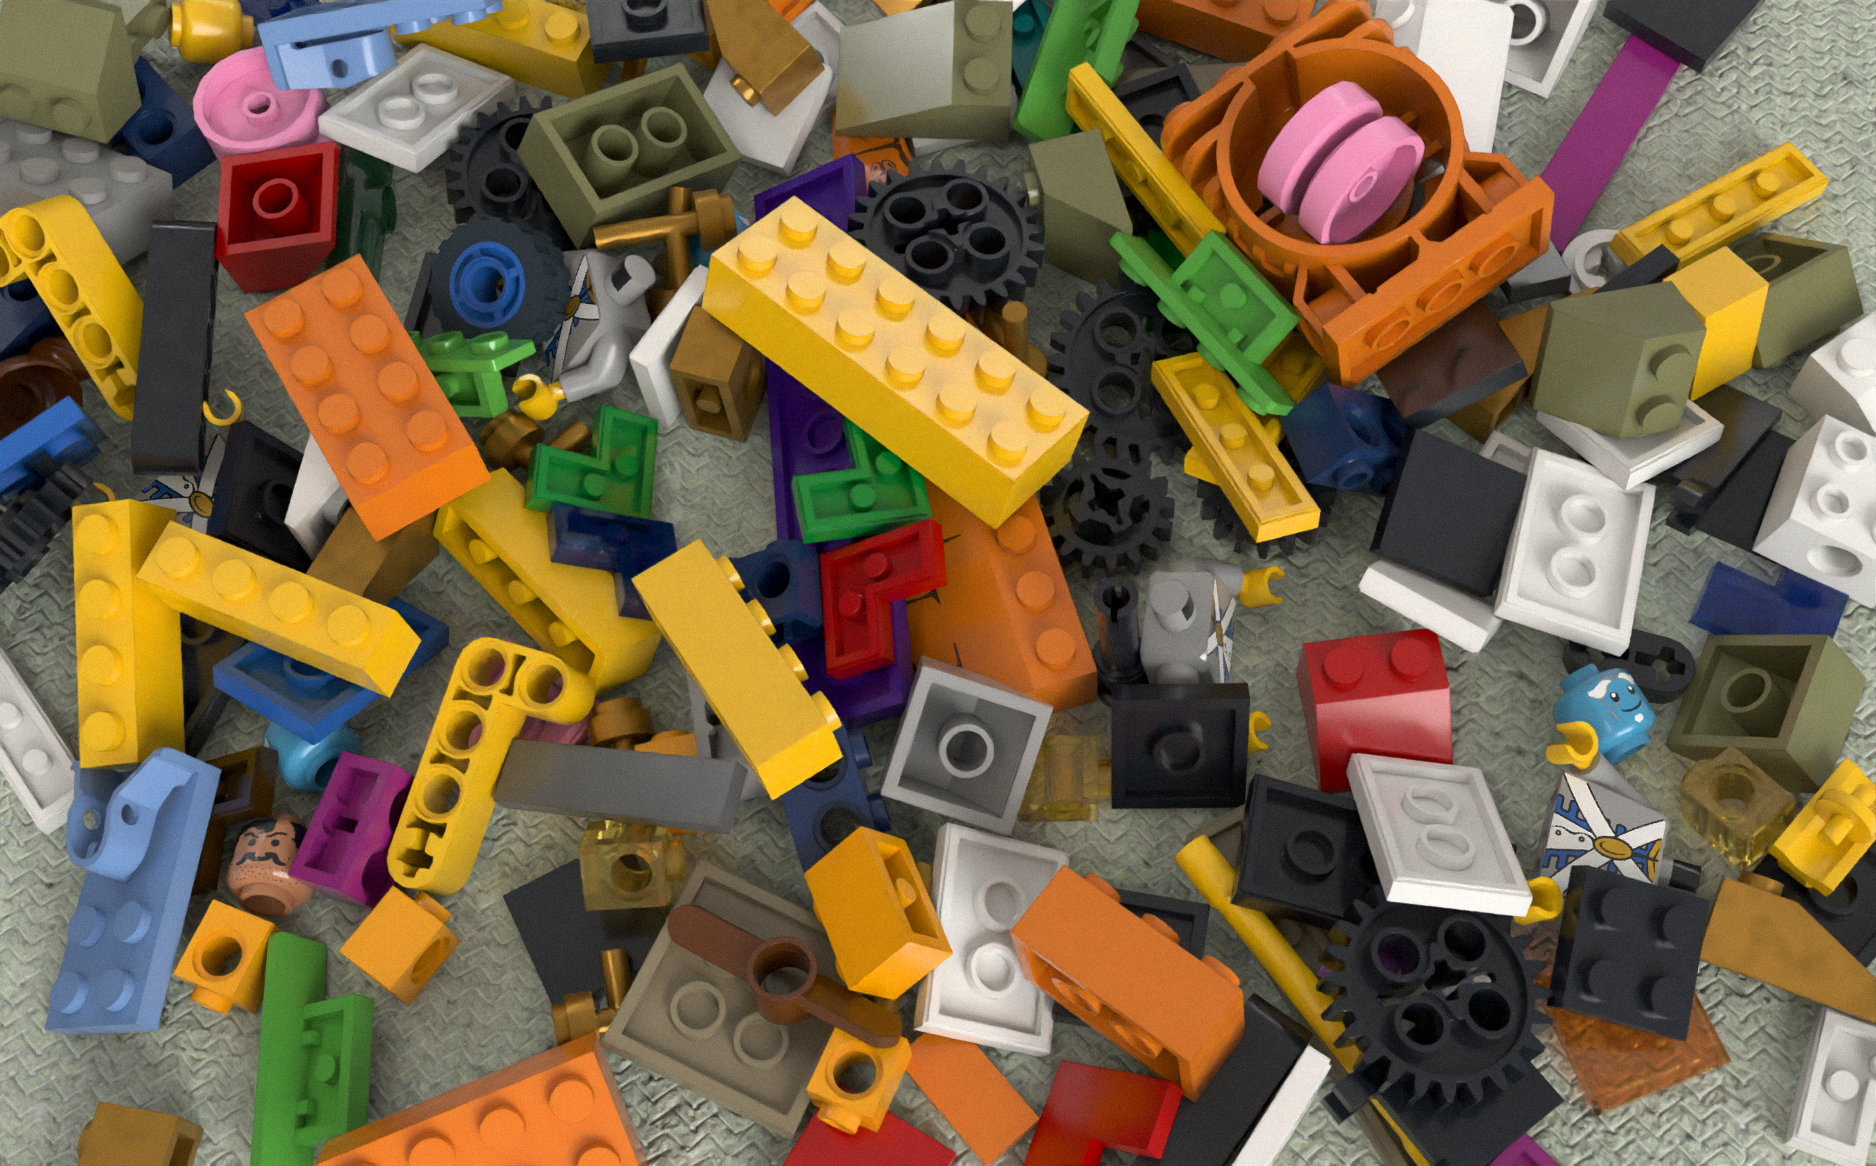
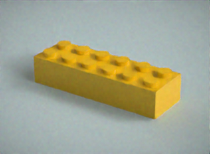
M796 196L788 199L711 254L702 301V308L993 529L996 530L1071 460L1090 413L1087 409Z

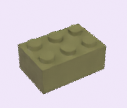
M682 62L533 114L517 150L519 158L578 250L596 243L593 230L595 226L668 215L669 187L693 188V192L716 188L718 194H721L743 158Z

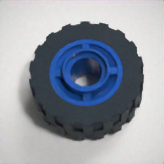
M490 216V219L479 217L471 219L470 223L465 226L459 225L452 230L453 234L449 239H444L438 247L440 251L436 260H432L430 267L432 277L431 282H428V294L432 296L433 305H431L434 317H438L442 324L440 326L444 332L461 331L464 339H472L490 332L504 331L507 332L508 339H532L535 350L538 349V345L542 342H548L555 335L554 330L559 324L562 325L567 315L564 313L566 305L570 303L571 299L568 280H571L569 268L565 267L563 261L565 256L560 247H555L551 242L552 238L545 232L534 230L535 226L504 218ZM502 276L503 291L498 298L496 287L499 278Z

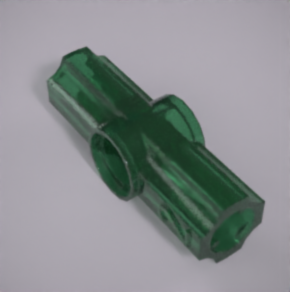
M344 144L341 147L338 169L336 245L326 257L324 271L360 254L379 285L385 235L394 233L397 220L395 195L391 187L394 164Z

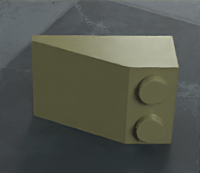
M952 0L841 27L835 135L1009 141L1013 1Z

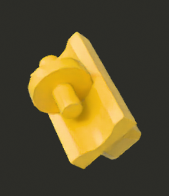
M1846 757L1768 849V852L1778 859L1779 867L1803 886L1814 887L1826 897L1831 894L1876 840V784L1863 774L1857 764Z

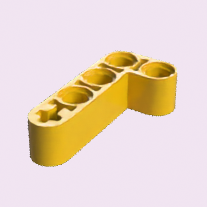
M61 194L8 211L0 218V287L27 278L31 280L109 406L124 420L133 421L144 308L142 299L86 209L72 196Z
M482 637L471 641L463 648L454 667L389 847L387 865L389 873L395 882L403 887L436 896L454 894L466 884L471 875L496 804L493 801V797L512 739H519L526 716L558 725H572L586 717L593 707L595 700L594 684L586 673L552 654L497 638ZM504 661L503 675L500 680L491 685L490 680L493 670ZM562 677L563 687L559 696L548 703L547 695L550 686L558 678ZM481 723V737L473 747L469 748V736L472 730ZM459 786V799L456 805L447 812V797L451 790ZM439 826L446 828L443 836L437 834ZM430 856H433L432 865H431L430 868L428 869V868H427L428 860H429Z

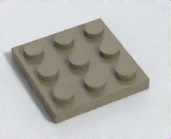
M701 858L699 859L670 915L679 906L698 905L765 941L778 936L797 938L805 942L814 952L820 974L848 988L836 970V956L826 930L814 913ZM668 917L602 1039V1047L792 1140L811 1101L806 1088L835 1026L814 1015L794 1025H777L765 1020L754 1006L749 984L677 945L668 933ZM793 967L780 968L770 973L764 979L761 988L771 994H789L798 990L806 982L809 975Z

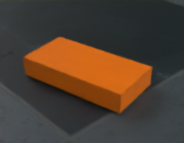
M924 1032L910 1044L912 1057L905 1073L983 1166H992L1038 1126L1040 1118L975 1043Z

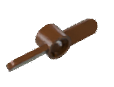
M698 905L679 906L670 915L668 933L671 939L684 949L747 982L754 1006L765 1020L777 1025H794L814 1015L872 1047L886 1049L898 1044L903 1029L901 1019L895 1013L820 974L816 956L805 942L790 936H778L765 941ZM793 967L809 975L806 982L798 990L789 994H771L761 988L764 979L770 973L780 968Z

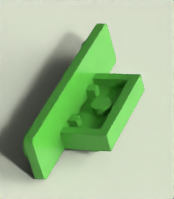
M1055 0L1011 123L1016 131L1035 143L1070 135L1074 120L1065 110L1069 70L1087 61L1110 89L1113 88L1123 71L1124 66L1120 62L1124 47L1133 37L1138 27L1139 20L1135 17L1140 0Z
M1210 230L1175 272L1144 239L1118 231L1111 237L1108 242L1122 256L1118 265L1123 272L1136 283L1142 286L1148 285L1160 297V301L1157 303L1160 312L1176 326L1183 329L1187 327L1200 341L1196 346L1199 354L1214 368L1222 372L1227 370L1240 384L1236 392L1248 407L1263 416L1267 413L1286 416L1298 404L1261 363L1302 318H1300L1293 309V306L1222 232Z
M407 331L458 417L493 418L509 410L500 370L536 353L532 339H508L507 332L504 331L490 332L472 339H464L461 331L445 332L428 339H421L418 331Z
M284 931L270 934L268 937L250 1166H313L314 1147L324 1146L328 1140L367 1125L374 999L351 994L324 1000L328 953L326 944Z

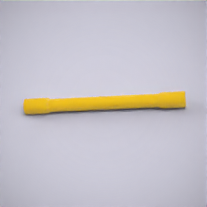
M1206 834L1192 840L1174 857L1176 864L1208 904L1222 914L1349 1074L1353 1072L1352 1068L1361 1051L1356 1045L1336 1049L1333 1043L1346 1028L1343 1022L1324 1021L1321 1017V1014L1330 1004L1335 1002V999L1330 995L1316 991V984L1319 982L1318 978L1265 913L1230 904L1235 870ZM1371 1099L1370 1101L1401 1138L1405 1151L1417 1166H1430L1376 1099Z

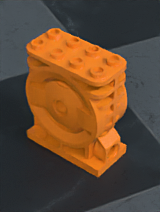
M1367 0L1326 1L1319 9L1317 15L1294 31L1287 30L1276 36L1264 52L1244 66H1235L1226 71L1213 88L1193 102H1184L1176 106L1164 120V129L1160 139L1163 154L1225 227V234L1229 237V240L1285 299L1293 302V309L1302 318L1296 325V328L1325 362L1328 378L1334 385L1350 389L1354 388L1549 250L1555 193L1539 175L1528 181L1504 154L1473 152L1469 150V145L1464 135L1461 113L1448 86L1429 65L1416 57L1408 46L1399 48L1394 46L1392 27L1384 19H1372L1371 6ZM1341 81L1355 82L1379 102L1383 110L1382 117L1399 118L1421 137L1425 145L1422 162L1411 184L1394 207L1375 227L1352 244L1319 245L1298 224L1299 215H1285L1275 205L1260 215L1264 211V196L1257 188L1258 174L1272 143L1283 127L1308 101L1324 89ZM1440 166H1443L1445 172L1424 181L1425 196L1423 207L1409 220L1414 202V184Z

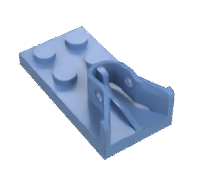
M339 0L300 7L259 23L257 27L273 82L279 90L346 89L398 65L387 26L395 25L397 35H403L432 28L431 24L448 20L450 17L452 25L483 20L487 18V14L501 11L504 7L502 0ZM303 42L307 44V47L299 48L294 43Z
M170 747L154 750L136 770L118 772L111 769L80 768V760L74 761L70 767L71 770L75 771L74 801L67 814L66 850L70 860L76 866L87 871L76 912L68 926V942L59 976L50 993L51 1005L45 1030L65 1036L151 1032L158 1030L221 774V769ZM88 809L93 811L96 818L92 829H88L83 821V815Z

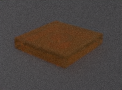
M1552 974L1538 979L1534 984L1549 989ZM1695 991L1686 1042L1660 1038L1547 1007V1002L1542 1005L1546 1015L1553 1019L1552 1027L1597 1117L1721 1069L1732 1062Z

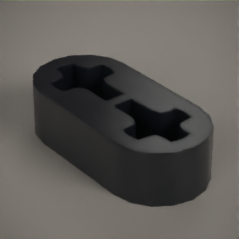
M1633 628L1629 647L1619 657L1601 651V655L1605 658L1601 665H1596L1600 672L1614 668L1626 670L1630 673L1647 701L1655 704H1666L1678 699L1687 689L1695 674V660L1691 652L1682 643L1668 637ZM1568 640L1563 650V664L1569 675L1589 664H1593L1589 662L1590 654L1586 651L1588 646ZM1656 659L1667 662L1666 670L1671 674L1667 682H1660L1655 679L1656 670L1651 666Z

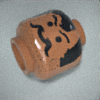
M274 813L267 816L266 819L256 820L243 826L238 833L228 866L226 881L228 889L238 899L239 905L244 910L263 917H283L290 914L293 909L307 904L312 898L315 890L288 876V872L308 830L302 819L291 814Z

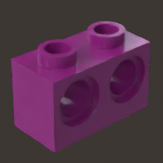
M342 751L288 872V876L334 901L372 911L391 887H397L398 884L389 873L387 857L415 777L394 763Z

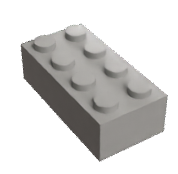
M0 116V218L8 211L20 206L61 194L70 195L78 200L86 209L120 266L149 250L153 219L174 220L172 174L150 166L138 157L126 156L103 147L95 140Z

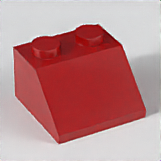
M335 141L222 157L215 257L245 294L290 288L305 282L335 248L339 147Z
M1428 628L1303 643L1296 678L1319 791L1330 794L1352 791L1346 774L1352 753L1453 765L1450 687L1437 633Z

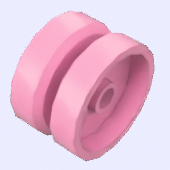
M263 46L238 51L217 62L201 79L193 98L194 120L213 149L220 164L222 157L335 141L319 134L318 117L331 108L323 88L279 90L273 82ZM335 141L336 144H337L338 147H339V152H340L341 147H342V143H339V142Z
M1341 81L1324 89L1308 101L1283 127L1272 143L1258 174L1257 188L1262 195L1285 215H1299L1298 224L1319 245L1352 244L1375 227L1394 207L1411 184L1422 162L1425 145L1421 137L1399 118L1382 117L1383 110L1379 102L1355 82Z

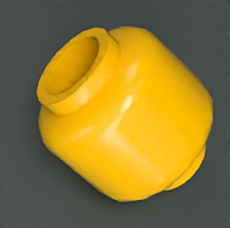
M179 0V2H170L171 18L168 25L169 47H178V52L184 61L216 65L217 62L241 51V48H252L253 17L242 15V7L239 0Z

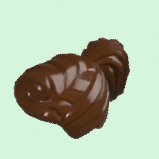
M66 336L42 338L39 342L37 341L32 345L27 355L10 357L0 362V441L67 396H70L83 408V389L79 383L92 377Z

